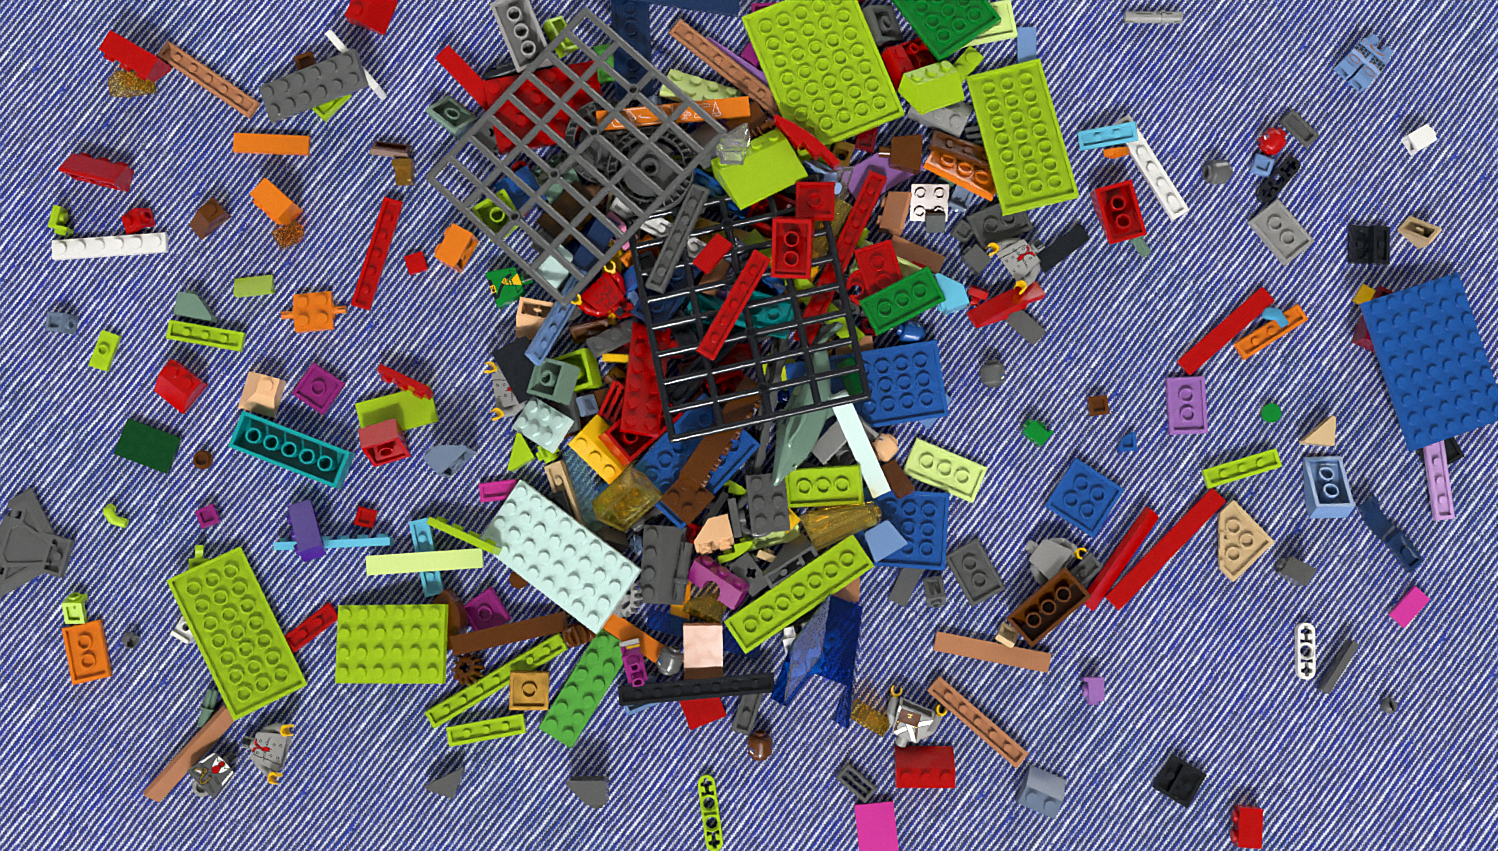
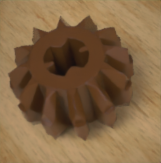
M581 622L566 626L562 630L564 642L568 647L585 644L596 637V634Z
M465 653L464 657L458 655L459 661H452L456 665V667L451 669L455 673L453 678L462 685L466 683V685L470 686L472 681L478 683L477 677H483L480 671L485 669V666L481 665L483 660L478 658V655L475 653Z

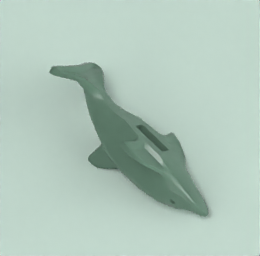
M833 322L825 326L821 324L812 345L827 342V339L835 334L843 324L840 322ZM827 350L811 353L815 374L831 370ZM831 378L817 381L821 402L828 401V397L834 395L831 392ZM809 383L796 386L785 408L779 407L777 412L814 404ZM832 408L776 420L777 441L772 472L773 486L779 485L789 473L793 472L806 460L818 440L825 421L835 415Z

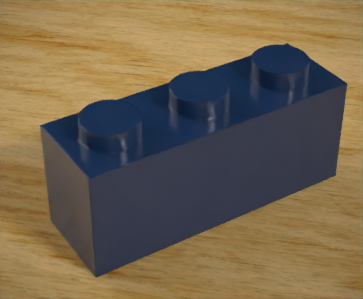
M597 218L586 235V238L604 254L611 248L614 240L617 241L619 239ZM611 220L618 228H622L619 223ZM581 244L571 264L587 273L599 259Z

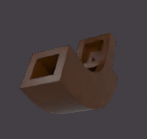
M452 588L444 589L431 603L448 604L447 653L449 650H452L450 636L466 633L468 626L465 606Z

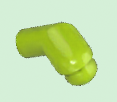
M107 504L103 508V515L112 525L126 528L129 519L117 516L115 513L116 506Z

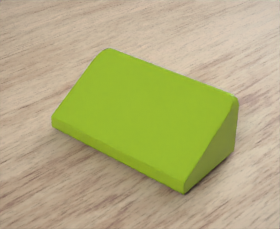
M558 16L546 20L542 28L549 41L552 42L567 24L563 16ZM566 37L555 51L558 57L562 58L579 48Z
M264 275L237 278L234 282L233 294L237 298L275 294L274 276Z

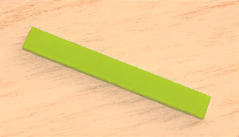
M756 229L743 240L746 245L768 241ZM772 248L758 251L768 258H772ZM781 278V279L785 282V285L787 286L786 279H785V278ZM793 278L796 291L815 287L808 279ZM812 296L803 297L800 299L806 305H808ZM831 302L827 313L839 309ZM845 317L824 321L827 325L833 322H840L843 325L836 334L841 339L849 337ZM855 325L858 341H860L865 334Z
M557 633L479 679L478 683H472L424 713L435 729L509 685L510 670H534L569 648L561 634Z

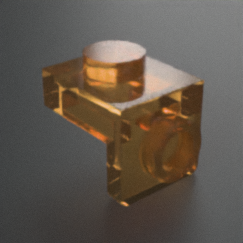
M292 219L289 225L272 231V236L279 248L283 250L302 242L304 229L300 223Z

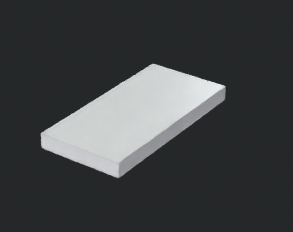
M332 30L325 33L341 54L349 51ZM363 67L370 88L383 101L387 97L386 93Z

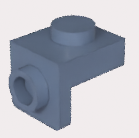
M957 185L948 203L951 206L950 209L957 213H961V211L965 213L974 193Z

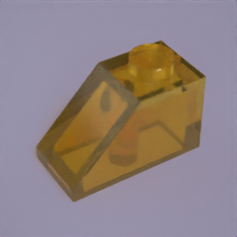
M710 593L687 600L682 611L707 623H720L727 606L717 600L720 594Z

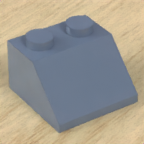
M1030 764L1015 801L1027 808L1056 819L1063 802L1066 780Z

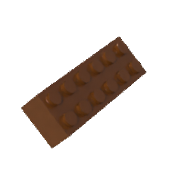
M746 375L735 392L757 387L758 383ZM755 395L727 402L722 409L724 424L752 418L755 413L753 409L756 408L758 410L762 404L761 396ZM744 428L704 436L680 471L679 479L697 491L701 487L705 488L712 476L710 474L711 471H717L723 460L721 458L722 455L727 456L734 444L732 440L737 441Z

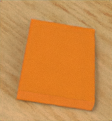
M102 619L61 628L72 685L113 676Z

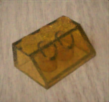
M629 467L592 501V506L597 520L625 532L652 508L663 495L644 473Z

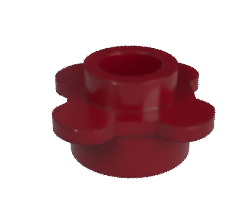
M867 317L863 318L860 330L864 334L876 336L873 328H868L871 325Z

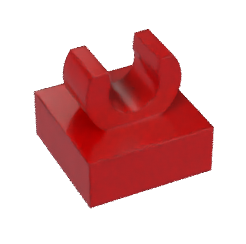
M970 284L968 294L972 295L970 304L977 307L980 299H987L989 291Z

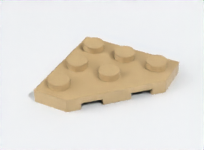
M1231 500L1218 513V568L1231 582H1234L1275 541L1235 500Z

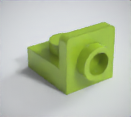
M53 205L48 227L54 229L55 234L66 236V233L73 234L74 230L64 227L68 222L69 210L57 205Z
M75 592L69 594L64 599L62 609L65 624H85L87 621L85 601L88 599L87 594Z

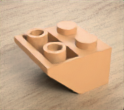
M520 297L516 315V338L526 335L529 340H533L555 303Z
M728 514L708 518L694 541L697 554L708 555L716 549L724 551L732 548L731 546L735 543Z

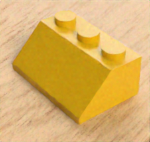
M597 413L570 440L568 445L610 485L630 463L622 466L598 438L610 425Z

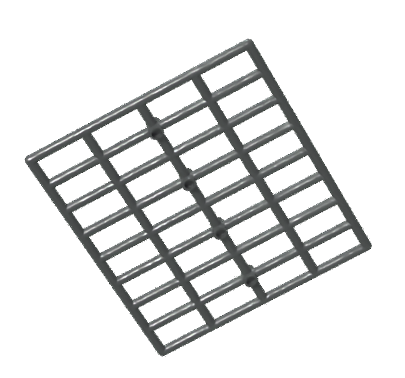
M584 7L426 175V180L561 305L567 306L727 134V129L589 8ZM585 17L613 40L612 44L600 56L572 32ZM566 37L594 61L581 77L552 53ZM619 46L648 70L637 84L628 82L606 62ZM546 58L575 82L561 98L533 74ZM600 67L628 91L615 107L586 83ZM654 76L683 101L669 117L641 93V90ZM527 79L555 103L542 119L514 95L516 90ZM580 88L609 113L597 127L591 126L567 104ZM632 99L641 102L663 122L649 138L620 113ZM507 100L536 124L522 140L494 116ZM688 107L718 132L704 148L675 123ZM561 109L589 134L576 149L547 125ZM614 119L619 121L643 143L630 159L602 135L604 129ZM487 121H490L516 145L502 161L474 136ZM668 128L698 153L684 169L655 144ZM541 130L569 154V157L557 169L552 168L528 146ZM593 141L599 142L623 164L610 180L581 155ZM468 142L475 146L496 166L483 182L455 158ZM649 149L678 174L665 190L635 165ZM521 151L549 176L536 192L508 167ZM575 161L604 185L591 201H588L562 176ZM449 162L477 187L463 203L435 178ZM629 170L658 195L645 211L615 186ZM502 172L530 197L518 211H513L488 188ZM554 183L563 187L584 206L571 222H568L542 198ZM609 192L614 194L639 217L625 233L596 208ZM482 193L509 216L510 220L497 234L469 209ZM535 203L565 228L551 244L524 221L523 216ZM589 213L594 215L619 238L605 254L576 229ZM515 225L521 227L545 249L531 265L502 240ZM570 234L599 259L586 275H583L556 250ZM550 255L579 281L565 297L536 271Z

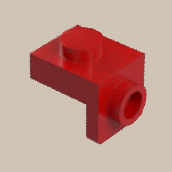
M134 208L121 216L126 234H134L144 227L156 225L150 208Z

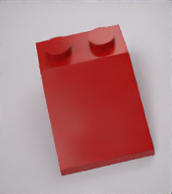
M1132 179L1097 188L1090 193L1095 213L1109 245L1147 235Z
M784 216L773 218L771 277L811 278L815 218Z

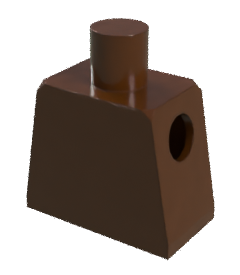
M923 135L892 137L890 147L879 146L878 157L889 158V168L919 175Z

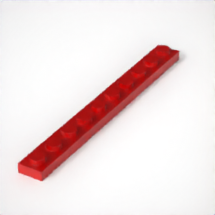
M871 170L836 242L843 276L887 182L886 176ZM832 262L826 264L817 286L836 282ZM837 290L812 295L802 318L827 313ZM822 322L804 326L809 346L812 345ZM796 329L793 339L800 342Z

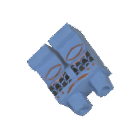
M1374 34L1362 39L1333 68L1344 80L1352 76L1348 83L1359 93L1371 84L1373 79L1390 61L1389 58L1393 53V50L1388 46L1378 50L1375 45L1380 40ZM1359 66H1361V68L1353 75V73L1359 68Z

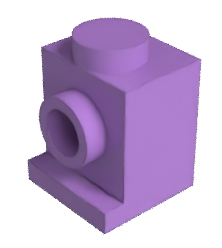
M1081 676V681L1085 682V685H1082V696L1087 700V705H1099V701H1105L1104 677Z

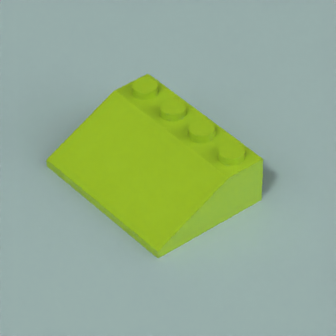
M778 128L710 160L714 177L740 210L808 177L787 138Z

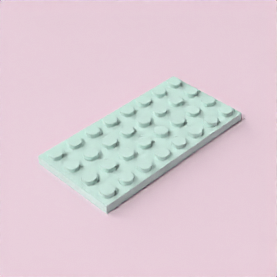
M519 480L480 538L483 540L489 538L496 541V546L502 548L499 555H492L595 634H599L642 571L640 567L524 480Z

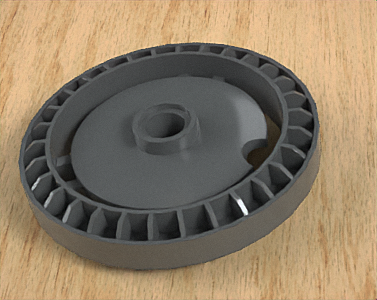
M605 99L613 107L620 102L615 99ZM593 101L581 107L577 113L584 119L589 118L590 121L588 123L591 126L597 127V119L592 114L605 109L596 101ZM571 118L566 129L565 141L576 149L575 134L580 125ZM584 129L580 135L579 145L589 135ZM628 129L603 131L602 135L606 139H610L615 146L630 131ZM593 141L582 153V156L597 170L604 171L603 175L608 179L607 165L611 153L599 142ZM577 161L572 164L575 172L584 180L592 184L604 186ZM623 178L620 180L621 185L625 184Z
M659 127L639 128V130L649 138ZM667 129L658 139V141L666 142L677 149L683 160L674 161L681 167L684 166L685 168L693 159L688 145L676 133ZM630 132L615 147L624 155L629 151L626 157L630 159L643 143ZM655 142L658 147L671 157L673 153L671 148L665 144ZM650 149L635 164L663 190L678 176L672 168ZM610 154L607 165L608 180L619 171L621 164L612 154ZM650 167L656 168L654 172L647 173ZM695 169L654 213L671 209L686 197L691 184L694 182ZM630 170L623 179L631 193L629 194L624 190L620 181L615 185L643 211L654 201L646 200L647 198L658 197L653 190ZM636 194L639 195V196H641V198H640V199L636 198V197H635Z

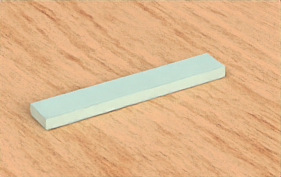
M846 389L828 397V400L849 395ZM853 404L833 407L832 409L857 464H861L863 478L873 499L891 491Z

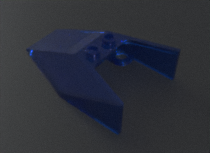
M829 594L792 641L770 698L787 706L812 674L845 685L832 720L849 729L858 670L863 607Z

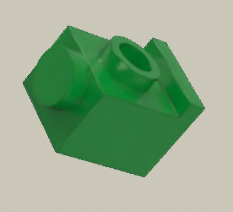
M1028 418L1022 425L1024 429L1021 433L1038 448L1053 433L1052 430L1046 431V426L1039 420L1035 421Z

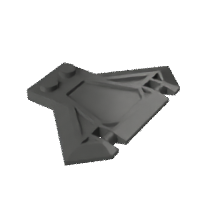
M30 488L8 501L7 507L12 510L10 516L4 515L0 526V573L2 567H5L3 574H0V597L43 573L64 578L75 544V540L55 534L33 489ZM21 511L22 514H21V517H20V519H19V518H18V515H19V512Z

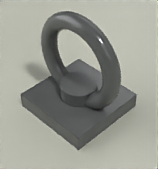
M747 494L742 496L737 504L735 498L727 499L733 539L741 538V532L754 538L765 537L770 534H751V529L746 526L743 507L748 502Z

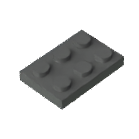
M772 473L745 476L751 534L790 531L785 478L779 485L773 486Z

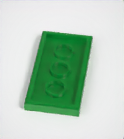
M926 266L860 300L859 304L876 336L946 301V298L929 266Z

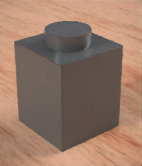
M977 244L974 247L968 246L962 252L964 256L961 261L975 276L982 272L992 261Z

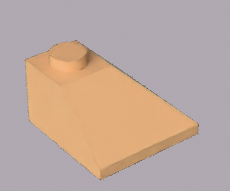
M249 371L238 408L276 418L286 381Z

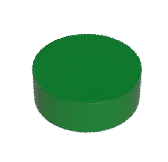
M1270 403L1262 407L1260 416L1263 421L1273 423L1280 419L1281 409L1278 405Z

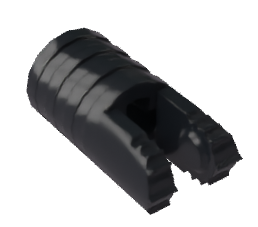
M513 60L500 65L498 64L495 68L486 71L485 80L518 75L519 73Z

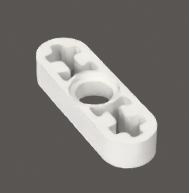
M1302 622L1295 627V673L1299 678L1308 680L1313 678L1316 672L1315 629L1310 623ZM1304 626L1305 629H1309V633H1306L1305 635L1301 633V630L1304 629ZM1300 639H1301V640H1309V643H1308V642H1300ZM1307 645L1310 653L1304 657L1301 655L1300 649L1302 646ZM1301 659L1310 660V662H1306V668H1309L1306 676L1305 673L1301 672V669L1305 668V662H1301Z

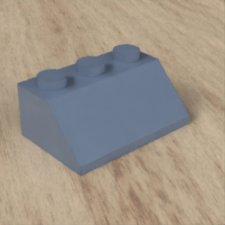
M433 445L425 451L426 456L423 459L438 476L450 479L477 451L461 445Z

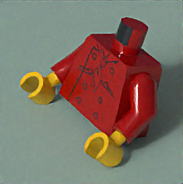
M610 259L612 266L610 268L604 266L607 272L581 296L578 294L576 300L571 301V303L577 304V307L588 315L596 317L604 315L608 317L613 313L618 319H621L627 313L621 306L626 300L624 297L626 286L624 278L616 269L614 261Z

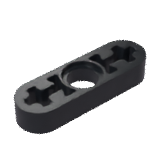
M1288 157L1282 161L1258 188L1256 199L1260 203H1268L1273 200L1300 169L1299 160L1295 157ZM1292 163L1293 169H1290L1287 173H1284L1283 171L1288 167V164ZM1275 175L1282 178L1283 182L1281 185H1276L1273 182ZM1269 187H1271L1272 190L1268 193V196L1264 198L1262 196L1263 192L1266 191Z

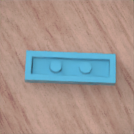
M1136 122L1079 131L1080 151L1138 141Z

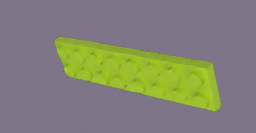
M851 534L726 619L724 623L744 653L747 654L873 568L874 565L854 535Z

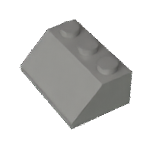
M960 101L920 115L911 105L907 118L930 129L959 138L973 106Z
M857 414L871 444L879 434ZM838 420L817 440L811 450L825 466L851 465L855 461Z

